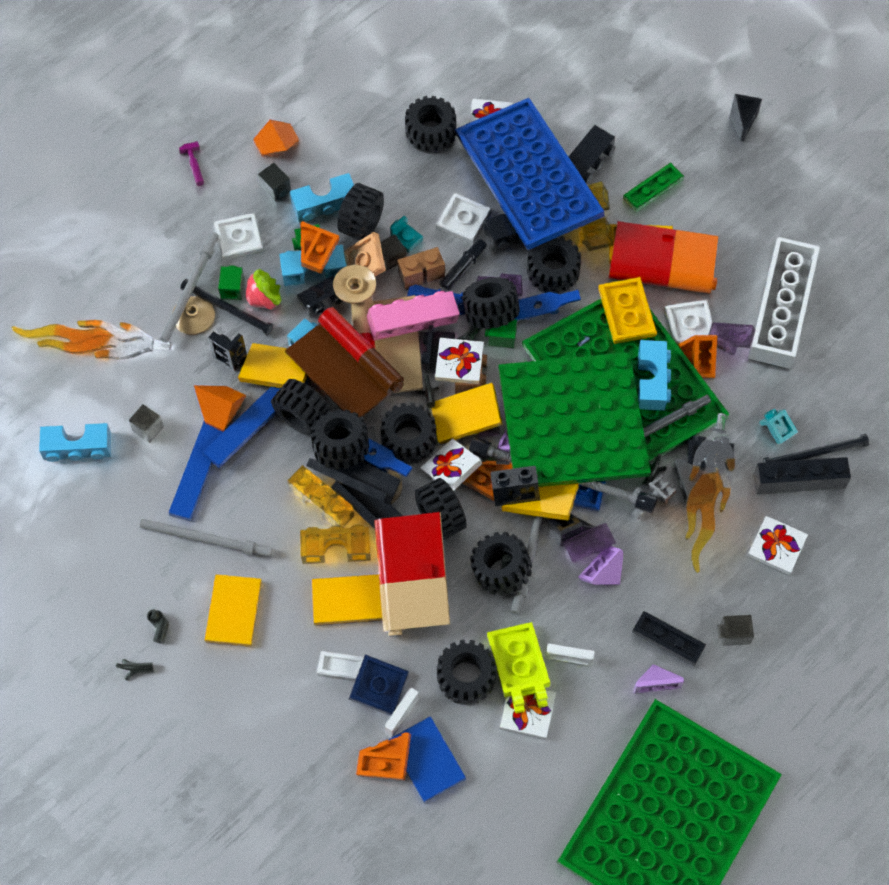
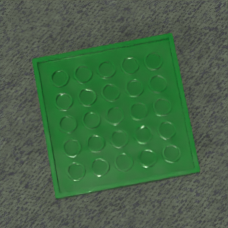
M630 352L499 364L498 370L512 469L536 466L539 487L650 477L651 471Z

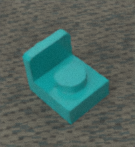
M406 216L395 220L390 226V239L408 254L423 241V236L408 224Z
M772 409L764 414V419L759 421L761 426L767 425L777 444H782L798 433L785 409L778 411Z

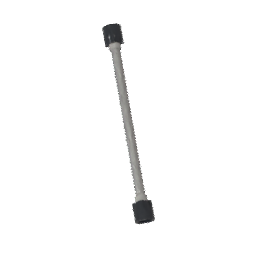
M473 437L469 451L474 455L483 458L487 456L498 457L499 459L511 462L510 453L500 449L497 450L495 446H492V442ZM600 482L579 483V485H585V487L590 489L593 488V490L596 489V491L612 496L615 495V497L618 496V498L626 499V501L629 500L630 503L635 504V508L651 514L658 499V496L642 491L639 494L635 492L630 493L613 486L600 484Z

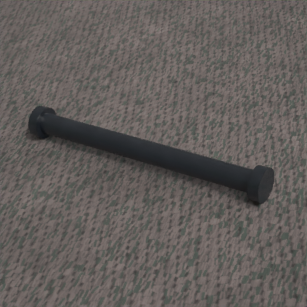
M187 278L181 283L180 289L182 291L189 280ZM195 286L192 294L262 330L263 334L267 336L271 333L273 329L272 323H265Z
M864 433L860 437L771 459L765 457L763 458V463L805 460L858 446L868 447L869 438Z

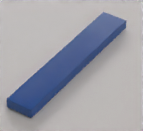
M308 376L306 378L305 384H308L310 382V378ZM270 387L203 451V456L220 469L277 414L272 407L271 399L281 388Z
M203 421L168 512L169 516L190 522L213 464L203 456V451L223 433V431L205 424V421Z

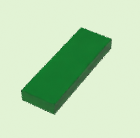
M670 162L625 193L623 200L637 213L683 181L684 175Z

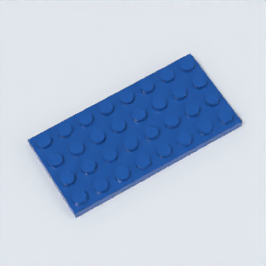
M526 98L455 129L458 139L527 250L605 216L603 208L530 98Z

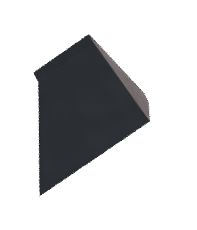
M740 94L734 95L729 119L740 141H745L759 113L762 103L760 98Z
M572 513L569 520L545 517L559 547L599 530V528L574 516Z

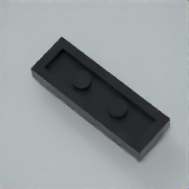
M643 611L632 631L633 634L692 666L696 665L706 646L705 643L646 611Z

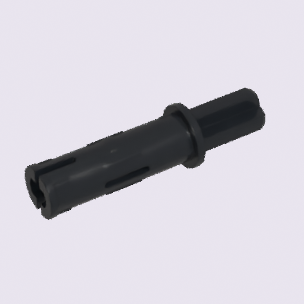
M477 239L468 251L463 252L460 260L439 282L444 290L450 291L472 264H476L477 258L486 249V242L482 239Z

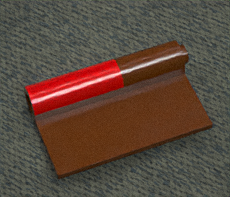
M334 307L326 309L320 315L318 325L285 350V353L341 411H345V409L350 410V413H358L359 417L366 415L393 392H399L404 386V377Z

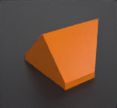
M269 120L254 137L253 141L261 156H265L270 153L288 150L294 143L299 141V138L290 123Z
M694 335L678 344L702 378H715L717 335Z
M194 385L205 424L224 432L246 398V395L228 386Z

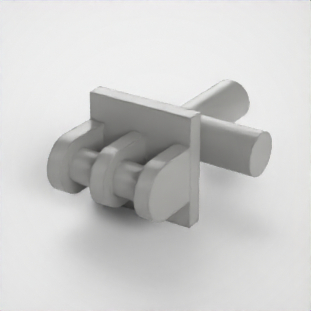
M659 475L653 482L649 483V488L653 492L652 495L658 496V499L665 504L677 492L676 488L672 489L669 486L670 483L668 481L665 482L662 475ZM638 487L634 492L639 494L640 491H645ZM636 508L632 515L639 519L645 511Z

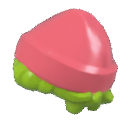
M257 269L254 274L250 275L246 288V299L250 306L271 310L281 303L279 292L281 286L276 284L275 278H271L269 273L261 269Z

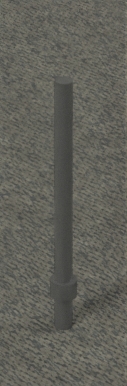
M705 395L694 402L689 401L683 404L681 409L644 427V437L686 415L689 417L697 413L698 409L711 403L710 397Z

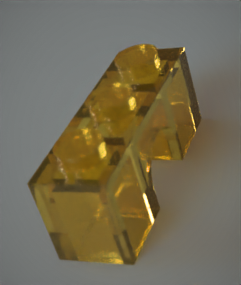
M603 182L587 185L603 210H609V194ZM605 217L581 227L582 232H579V239L588 251L613 246L612 227Z
M302 465L287 480L289 491L305 505L308 502L314 505L321 513L322 519L338 532L354 517L353 506L305 466Z
M354 525L351 528L331 526L328 529L309 527L306 530H300L302 564L325 563L326 551L335 545L346 549L348 562L371 561L369 527Z

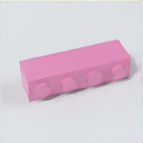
M438 291L430 296L419 295L407 301L400 299L392 304H376L369 308L367 320L373 340L375 341L429 329V325H434L435 328L457 323L460 314L453 292Z

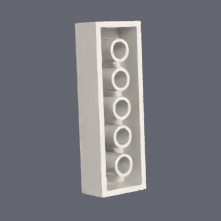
M777 237L748 359L791 369L796 357L820 246Z

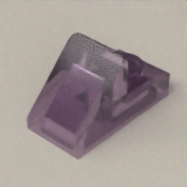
M712 322L708 335H717V348L735 355L737 347L750 348L755 328L753 325Z

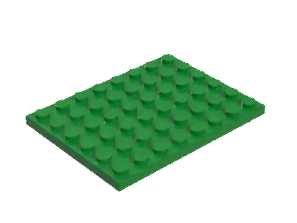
M601 299L522 341L523 348L533 361L630 352L637 396L640 379L650 380L655 377L650 371L638 370L640 340L667 341V350H671L670 363H667V369H671L670 383H667V389H671V401L666 403L665 410L640 409L643 428L681 409L683 404L689 401L694 402L705 395L710 397L711 403L698 409L697 413L689 417L686 415L645 437L649 463L655 461L659 453L663 456L683 445L688 440L693 439V436H698L729 418L730 414L651 309L657 331L655 337L614 344ZM585 337L590 338V340L582 346L579 347L577 345L578 342H581L584 339H586Z
M655 699L559 857L557 864L591 885H720L782 774Z

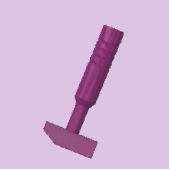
M198 141L183 144L179 148V153H188L196 185L202 186L204 180L198 161L193 154V151L200 150Z

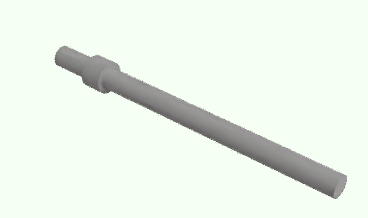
M211 233L206 245H203L200 251L201 256L161 335L160 340L168 343L208 259H211L215 252L214 247L219 238L217 233Z
M535 516L527 545V551L532 563L544 517ZM521 584L522 589L519 591L517 589L513 590L514 599L511 613H520L523 598H526L528 591L527 584Z
M141 519L140 528L241 550L244 554L252 556L258 554L271 557L273 553V548L256 545V542L246 540V542L146 519Z

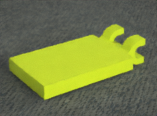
M532 622L487 632V639L492 656L496 661L495 666L504 698L512 697L515 714L525 712L523 696L535 694L538 708L547 707L548 696L545 688L550 687V679Z

